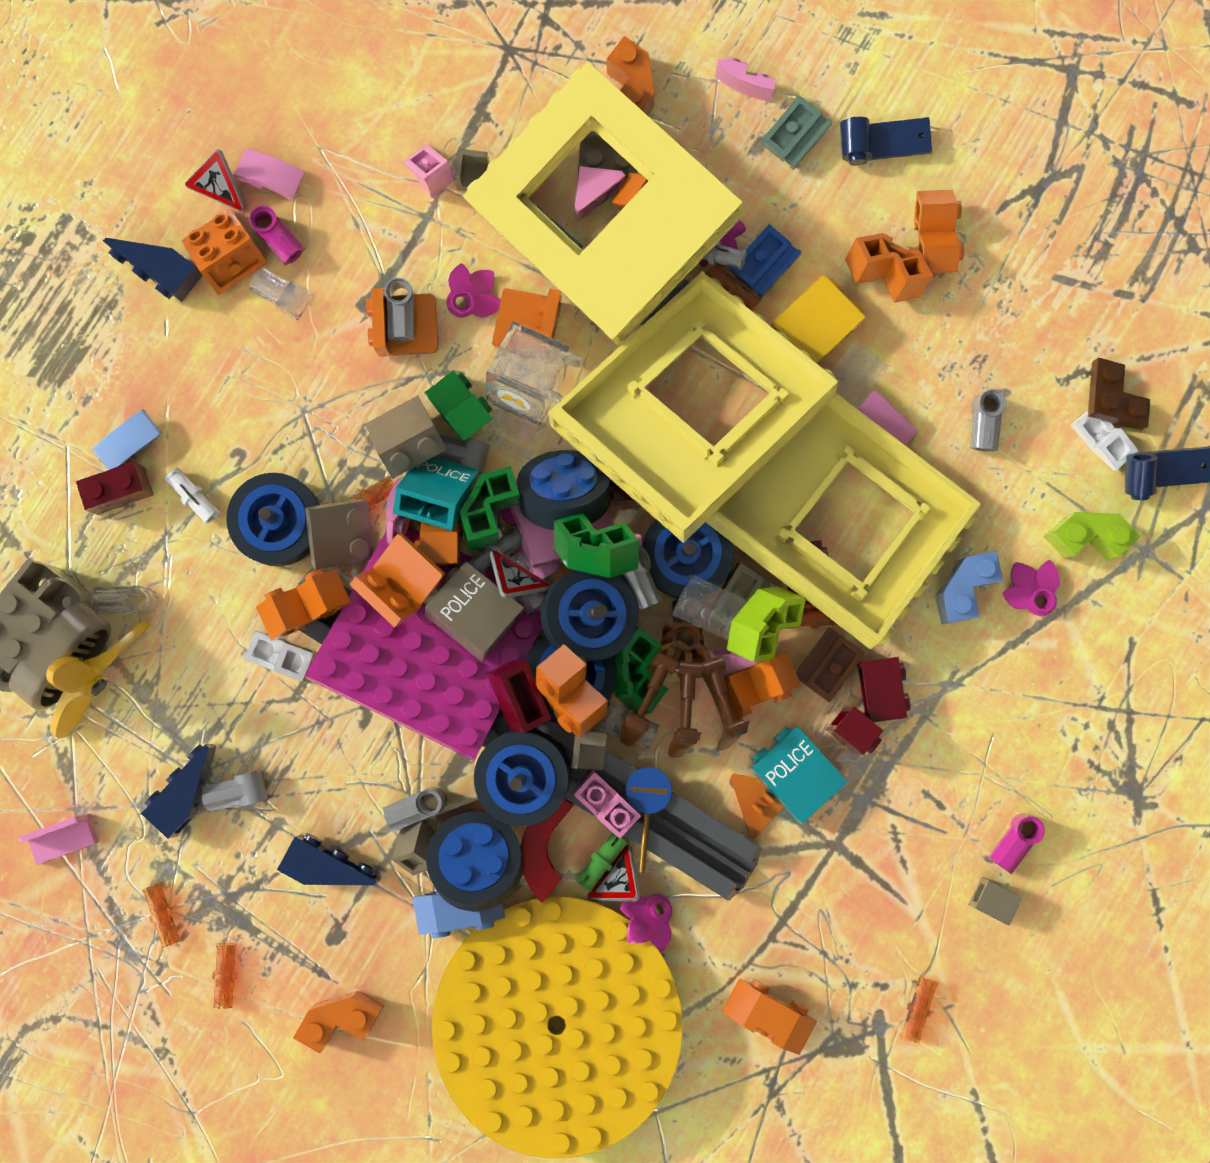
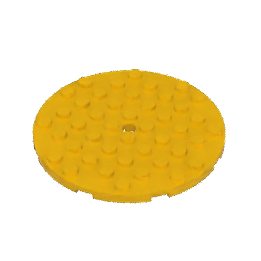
M547 897L543 903L539 899L518 903L504 909L505 918L493 921L494 927L483 930L475 929L456 950L444 971L435 997L432 1015L433 1049L437 1067L450 1097L461 1113L472 1125L498 1144L519 1153L541 1158L563 1159L595 1153L612 1146L637 1129L655 1110L671 1083L677 1067L683 1035V1018L677 986L670 968L655 945H652L650 941L639 944L627 942V929L630 920L614 910L597 903L569 897ZM553 1016L562 1017L566 1023L564 1032L559 1035L552 1033L548 1028L549 1020Z

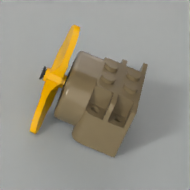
M28 558L0 593V691L15 693L36 710H44L57 703L50 731L58 739H63L77 726L94 696H97L105 689L107 681L103 677L110 664L132 645L150 625L143 621L112 648L101 654L109 641L111 625L98 614L99 603L97 598L62 569ZM43 578H45V580H44V581L42 582V584L39 586L40 580H42Z

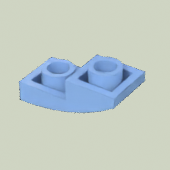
M143 409L108 434L92 450L110 470L124 465L136 453L148 447L162 432Z

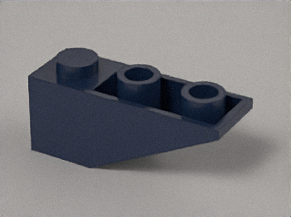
M106 237L103 240L111 248L108 252L109 255L122 265L128 261L134 266L131 270L134 274L145 282L149 278L158 284L155 289L169 300L174 296L182 302L203 276L194 264L172 248Z
M200 744L193 749L187 757L190 761L184 768L181 769L179 767L174 770L166 779L169 784L161 792L159 790L154 792L145 802L147 808L141 814L167 839L177 837L198 814L202 800V787L206 785L216 750L214 744H205L204 746Z
M306 833L305 836L300 834L294 837L277 868L279 872L303 885H376L381 879L375 875L376 870L373 867L362 862L356 865L348 860L349 855L334 847L332 851L321 845L323 841L310 833Z

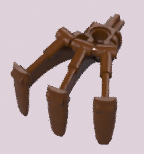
M686 599L673 601V623L666 624L662 629V647L652 665L656 667V670L648 684V692L638 713L631 712V714L628 713L626 715L619 739L626 746H634L644 736L650 727L649 720L644 718L655 694L659 693L667 674L673 675V673H676L680 678V728L674 731L668 755L671 758H679L686 754L700 740L701 732L691 728L692 701L695 700L696 678H701L702 676L716 703L723 723V734L716 747V750L719 752L729 748L741 735L747 733L749 720L744 721L742 718L735 720L727 696L728 689L722 671L726 670L725 660L722 656L711 658L707 648L704 646L702 626L691 624L690 602H687ZM677 641L685 642L688 647L680 646Z

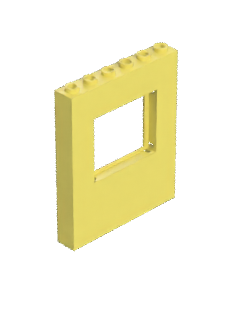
M588 61L583 67L577 68L572 73L570 81L551 96L549 103L541 112L532 116L528 126L522 133L510 140L508 148L489 163L485 173L479 179L471 182L467 192L463 195L465 200L618 347L746 213L743 202ZM591 121L592 124L588 127L587 123ZM594 130L643 175L648 182L597 237L582 250L528 198L581 141ZM524 192L526 195L521 199L520 195Z
M702 271L558 402L548 414L550 426L684 543L835 397L838 381L830 370L821 368L816 364L808 352L795 347L783 332L774 330L768 325L762 315L753 313L745 306L741 298L736 295L732 296L716 278H710ZM699 337L706 340L769 392L715 446L711 445L645 389Z
M836 393L835 397L727 500L706 523L871 649L879 643L884 645L894 633L891 626L896 619L901 622L911 609L908 603L913 596L918 598L927 588L926 578L930 573L935 575L943 566L945 560L942 559V556L946 551L952 552L962 538L958 534L963 528L968 530L978 517L975 511L981 503ZM847 462L914 512L863 582L795 531ZM788 537L792 538L794 541L790 542L788 540ZM854 586L858 590L854 591L851 588Z

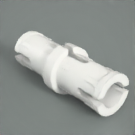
M179 467L166 475L164 480L181 497V502L185 506H190L205 524L212 522L219 515L220 511L203 495V489L199 485L195 486Z

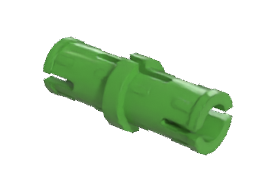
M612 832L597 853L593 852L590 856L593 859L575 881L591 892L606 870L610 871L613 868L611 864L623 848L627 846L628 842L623 838L619 839Z

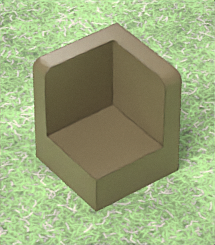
M467 149L457 150L454 172L457 190L467 191L470 183L479 179L485 173L490 163L487 152Z
M586 732L580 739L575 735L572 769L603 770L607 733Z
M423 821L402 828L398 835L392 861L412 875L427 871V849L436 831Z
M981 877L968 905L1010 926L1022 898Z

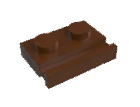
M828 627L799 666L796 674L799 681L827 702H831L865 655V652L835 632L831 627Z

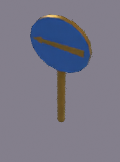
M652 767L641 768L635 771L628 779L625 788L626 798L630 805L638 812L644 813L639 864L640 874L645 873L650 814L664 809L669 803L672 794L671 783L667 775L661 770Z

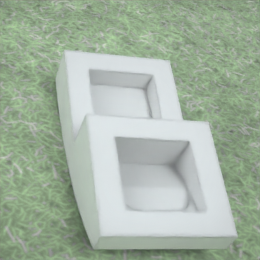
M1088 410L1070 424L1088 447L1113 470H1117L1126 463L1127 455L1139 451L1121 428H1115L1111 422L1088 417Z
M255 631L244 660L302 682L313 653L279 639L271 641L268 635Z

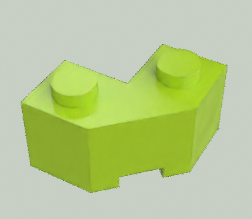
M1075 512L1064 517L1044 536L1064 559L1076 555L1085 545L1090 543L1106 561L1121 556L1141 537L1120 514Z
M781 587L758 589L732 620L726 650L752 662L774 659L780 630L800 627L806 598Z

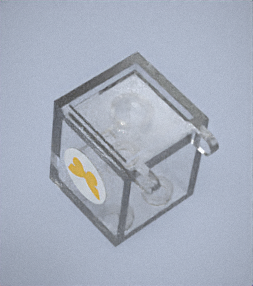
M513 321L486 372V401L541 426L552 402L560 403L563 398L558 393V390L566 376L567 364L578 367L581 359L569 353L570 346Z

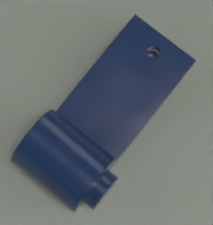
M851 117L840 122L842 159L849 162V165L859 166L870 160L932 154L929 117L870 124V120L866 117Z
M1210 446L1139 452L1126 456L1125 493L1131 495V499L1148 500L1150 496L1156 494L1157 487L1210 482Z

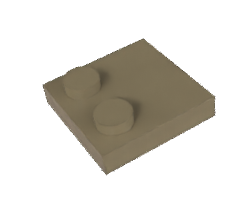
M361 498L305 508L312 568L317 570L371 559L373 547L368 500Z

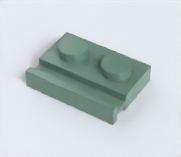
M799 95L763 137L761 145L795 170L831 127L832 121L823 117L819 110Z

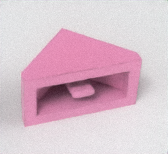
M427 144L404 161L407 168L431 198L455 181L449 162Z
M580 166L575 200L576 219L578 221L582 220L617 193L625 181V174L618 170Z

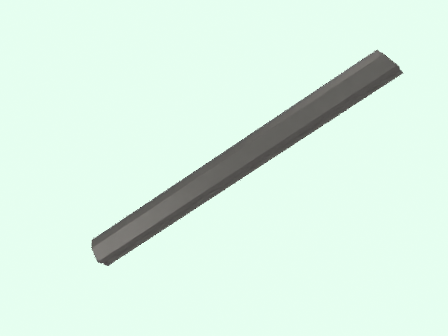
M311 568L305 575L312 571H315V569ZM305 577L300 580L297 587L306 581ZM344 586L345 591L349 597L352 590ZM341 610L325 619L319 618L306 624V628L300 631L318 643L323 644ZM502 709L493 723L482 745L483 747H486L499 735L510 731ZM551 721L533 728L552 737L562 747L568 758L571 781L565 798L595 816L572 794V791L592 771L590 769H572L575 734L572 731L570 733L565 731L560 724ZM605 749L603 770L594 771L629 803L626 798L625 788L628 779L637 769ZM672 791L670 801L665 808L657 813L650 814L647 850L726 900L730 901L743 889L758 864L762 847ZM638 812L641 817L624 835L641 845L644 813Z

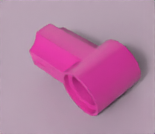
M264 205L257 206L251 211L249 221L257 236L268 245L285 266L296 261L305 248L280 221L275 212L270 207ZM263 218L272 219L271 225L267 228H260L258 224Z
M1021 813L1016 815L1010 823V828L988 858L1012 875L1032 846L1042 840L1045 834L1043 823L1038 818L1029 814ZM1031 821L1034 826L1033 832L1029 836H1023L1021 833L1022 824Z

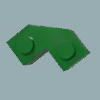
M453 370L425 391L424 394L447 424L449 423L461 441H465L492 420L489 413L493 410L483 396L477 399L474 394H471L468 389L472 385L462 372L457 375Z
M511 466L481 474L468 500L465 501L461 508L460 523L469 550L499 542V531L493 512L519 505L520 494Z
M583 513L554 521V550L567 568L607 578L638 569L639 539L625 522L596 531Z
M640 626L636 627L635 633L626 647L612 656L617 671V682L614 690L615 697L636 714L648 692L647 687L652 678V675L646 671V668L662 647L657 640ZM662 685L659 693L655 694L646 714H651L668 691L667 687Z

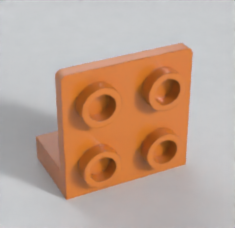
M232 209L217 214L211 221L199 229L193 230L182 240L183 245L199 271L218 296L268 263Z
M504 288L492 345L498 348L550 358L562 304L561 291L549 288L548 296Z
M399 533L391 541L373 568L355 576L350 586L395 628L415 616L426 598L445 576V573L403 533Z

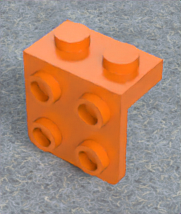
M371 288V298L366 299L367 315L372 317V328H368L369 346H373L379 357L437 352L438 335L436 299L434 295L430 293L415 294V340L397 342L388 340L387 297L383 288ZM407 295L393 296V299L400 301L405 299Z

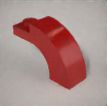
M566 798L557 811L548 819L538 824L527 826L521 842L524 878L530 890L542 903L563 879V875L556 870L550 861L548 841L554 829L574 806Z

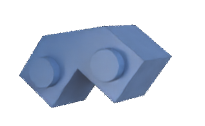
M997 551L968 556L958 560L951 574L935 595L941 625L980 617L974 588L1003 581Z
M437 891L412 897L418 933L432 934V939L451 935L450 931L475 926L476 930L494 927L493 921L505 918L503 903L492 909L472 912L450 905Z

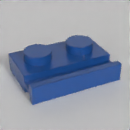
M769 224L745 250L747 251V256L742 270L730 267L729 271L750 290L755 291L762 299L799 258L802 252L793 247L789 240Z

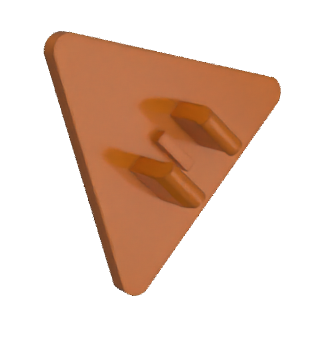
M734 773L730 777L749 836L754 839L779 813L783 806L758 778Z

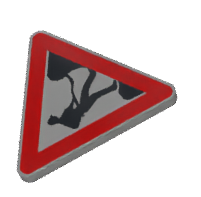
M217 149L187 179L185 186L231 208L243 211L245 209L244 201L223 152Z
M496 550L491 551L490 557L499 593L503 598L547 591L550 588V584L500 552Z
M627 844L611 864L613 868L610 871L606 870L592 891L588 892L587 899L590 901L639 900L640 893L632 847Z

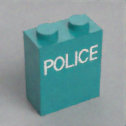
M433 457L410 469L397 485L393 514L452 531L460 519L461 508L475 487L479 470L438 457Z
M786 726L773 737L776 741L775 744L768 750L762 747L750 758L754 763L748 768L797 823L803 824L847 783V780L798 726L791 729Z

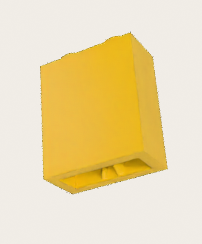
M823 274L771 323V327L777 332H783L789 338L790 343L799 350L808 352L813 361L819 365L861 325L865 316L862 314V307L855 300H849L842 293L841 286L834 279H828Z

